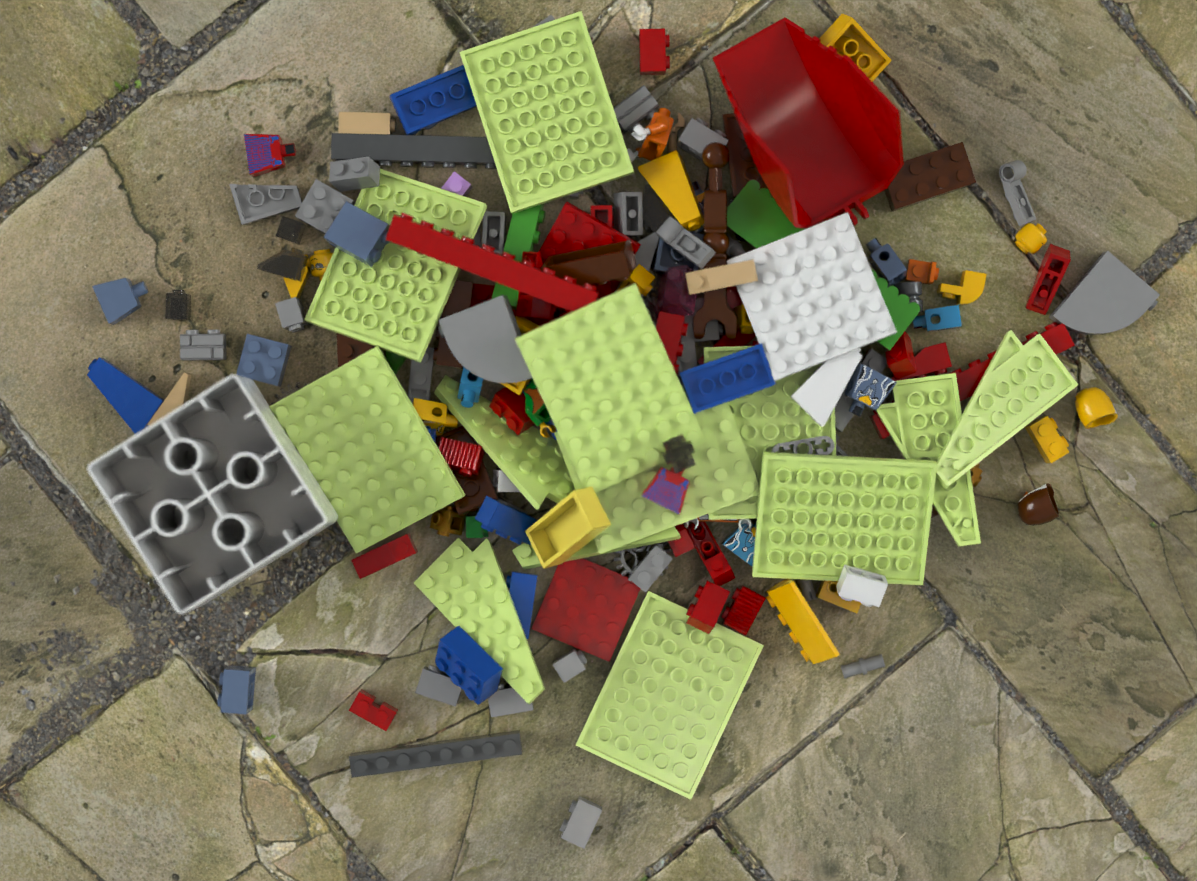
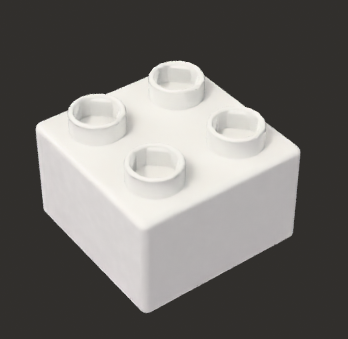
M238 375L226 377L88 465V472L172 606L179 614L202 607L338 520V514L269 408L267 401L255 382L250 378Z

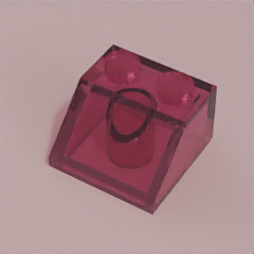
M688 265L668 267L660 278L655 318H658L659 311L682 316L694 315L697 294L689 295L685 273L694 271Z

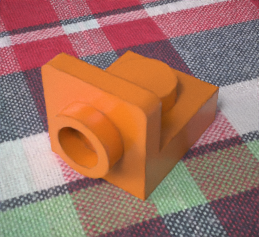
M909 259L905 281L922 282V284L928 285L933 284L934 280L937 281L939 268H936L937 262Z

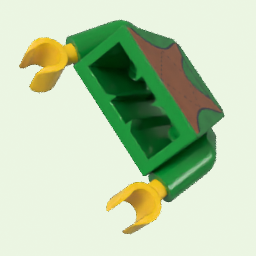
M531 379L529 385L524 389L526 397L525 412L536 426L541 427V436L548 438L550 435L547 433V428L554 433L556 432V427L552 424L546 425L551 416L534 380Z

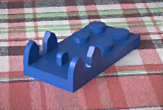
M464 65L389 96L406 135H415L422 129H431L441 121L477 107Z
M762 343L679 373L694 414L776 385Z

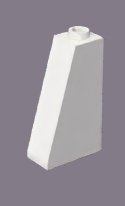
M861 348L825 361L790 396L820 427L826 424L861 360L862 355L859 353Z

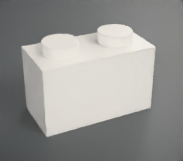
M844 565L836 589L838 595L846 601L855 600L867 607H872V605L880 607L888 583L884 575Z

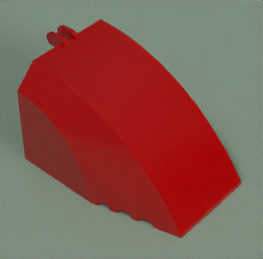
M787 18L777 21L713 57V62L755 165L773 198L793 226L807 229L847 212L854 226L858 224V220L851 211L852 208L864 220L867 219L869 213L862 203L887 189L904 165L900 111L854 61L845 54L843 56L839 55L837 49L832 46L826 47L820 43V39L816 36L810 37L805 33V29Z

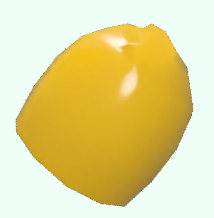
M1097 387L1084 388L1076 394V411L1086 429L1114 423L1117 419L1118 414L1110 398L1103 390Z

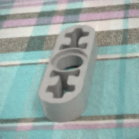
M818 436L778 443L773 446L771 452H778L779 447H782L783 450H790L789 445L793 444V454H798L797 446L800 443H805L809 447L807 454L829 455L834 449V442L828 436ZM824 439L825 442L830 444V447H827L825 452H823V449L818 448L815 449L816 454H812L813 446L810 441H814V445H818Z

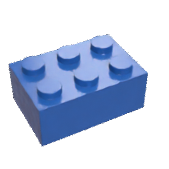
M457 626L440 639L435 663L441 671H444L451 678V681L456 686H459L470 700L479 705L497 692L503 668L460 626Z

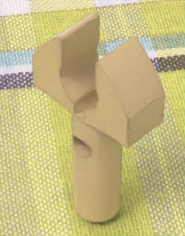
M678 113V122L675 124V127L672 126L669 135V153L676 150L678 130L684 128L685 120L680 113Z

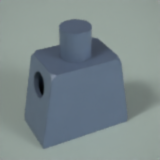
M128 278L92 286L105 317L111 325L117 324L141 308L142 305L138 297L149 293L144 281L132 285L131 280Z

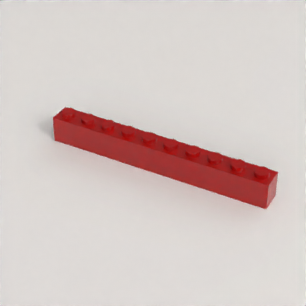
M401 212V215L393 216L385 239L572 312L597 301L601 293L596 291V286L589 283H584V286L575 283L577 279L571 276L564 275L562 278L555 275L556 271L544 267L541 270L535 267L536 263L523 259V262L515 260V255L503 251L502 254L494 252V247L484 243L482 247L474 244L475 240L462 236L460 239L453 236L454 232L445 228H442L441 231L434 229V224L424 220L421 223L413 220L414 216Z
M1055 321L1045 326V331L1040 333L1056 355L1075 346L1064 323L1057 325ZM1034 331L1026 335L1027 340L1021 342L1022 345L1035 337L1038 332ZM997 350L987 354L988 359L982 362L979 358L969 363L970 368L962 371L961 368H958L949 373H956L960 401L974 394ZM872 410L874 414L869 417L879 438L885 439L889 437L890 434L875 410Z

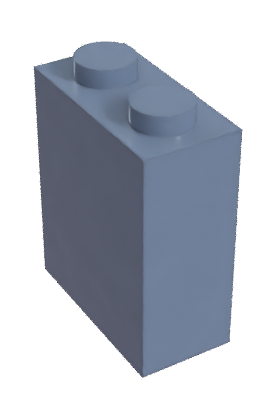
M346 201L324 238L330 245L372 267L380 259L381 251L385 245L390 242L385 240L390 226Z

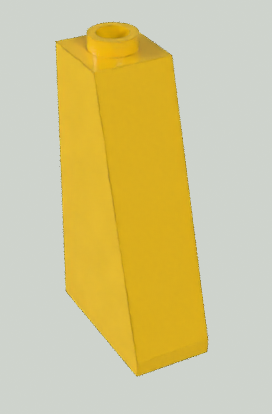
M677 150L638 166L639 172L684 229L694 231L704 224V216L684 161Z

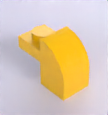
M965 270L961 275L960 286L941 283L938 285L937 293L942 294V298L955 300V296L958 297L956 305L969 304L981 296L987 274Z

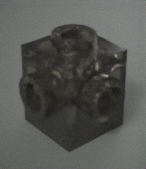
M683 434L663 442L665 452L662 455L667 465L671 463L675 474L695 465L692 456L695 453L691 441L686 442Z

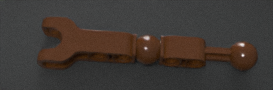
M719 142L709 143L702 152V160L709 168V190L704 191V232L707 233L702 241L716 252L704 266V269L727 265L726 251L729 248V238L725 233L727 232V190H722V168L728 163L730 155L727 147ZM727 287L704 292V305L696 312L693 318L695 339H702L704 337L707 323L714 319L724 324L727 338H736L738 317L736 312L727 304Z

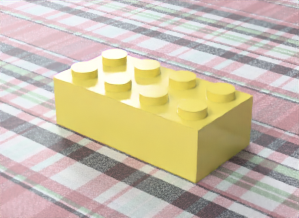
M587 487L571 492L525 530L543 569L564 563L608 528L611 523L593 487Z

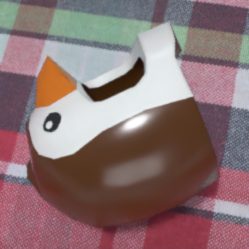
M1047 483L1029 493L1026 491L1023 498L1019 500L1018 516L1026 525H1042L1059 517L1058 507L1054 499V490L1051 484Z

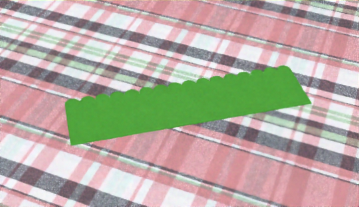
M750 180L727 208V226L756 249L805 230L804 228L793 226L773 196L770 197L771 193L768 189H760L758 181ZM872 270L897 331L894 335L878 340L880 344L890 351L918 315L920 306L915 302L909 303L907 295H898L899 291L895 286L888 287L887 280L884 278L877 279V273Z

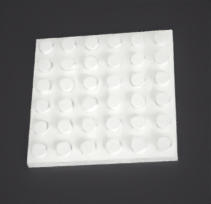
M848 212L726 261L728 265L754 259L758 281L736 285L758 342L759 344L762 343L774 381L897 333Z

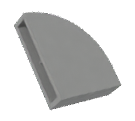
M1106 251L1100 255L1049 318L1054 322L1056 321L1057 324H1065L1067 330L1086 335L1106 334L1129 326L1147 310L1151 311L1157 305L1158 301L1156 299L1160 294L1109 251Z
M507 295L496 297L439 320L440 325L438 329L441 336L445 337L455 358L471 373L485 380L498 383H515L533 379L515 341L516 337L521 336V332Z

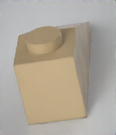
M754 259L685 273L689 295L758 281Z
M183 373L148 422V426L187 403L191 381L189 373Z

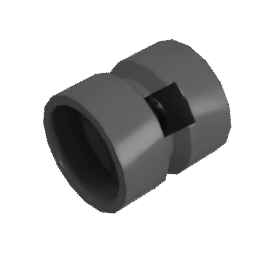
M922 282L895 283L894 286L899 291L898 295L905 294L910 297L909 303H917L920 306L919 313L923 312V300L919 298L922 295Z

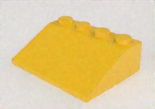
M784 579L766 590L768 596L765 598L772 608L776 606L780 612L777 617L783 626L787 624L791 632L788 634L795 644L799 642L803 650L800 653L806 662L810 660L812 664H817L840 655L793 580Z

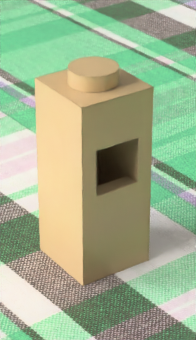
M339 112L338 133L392 135V132L396 130V120L392 119L391 113Z

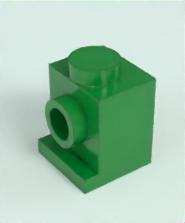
M466 516V538L489 537V531L481 527L482 523L475 519L476 516Z

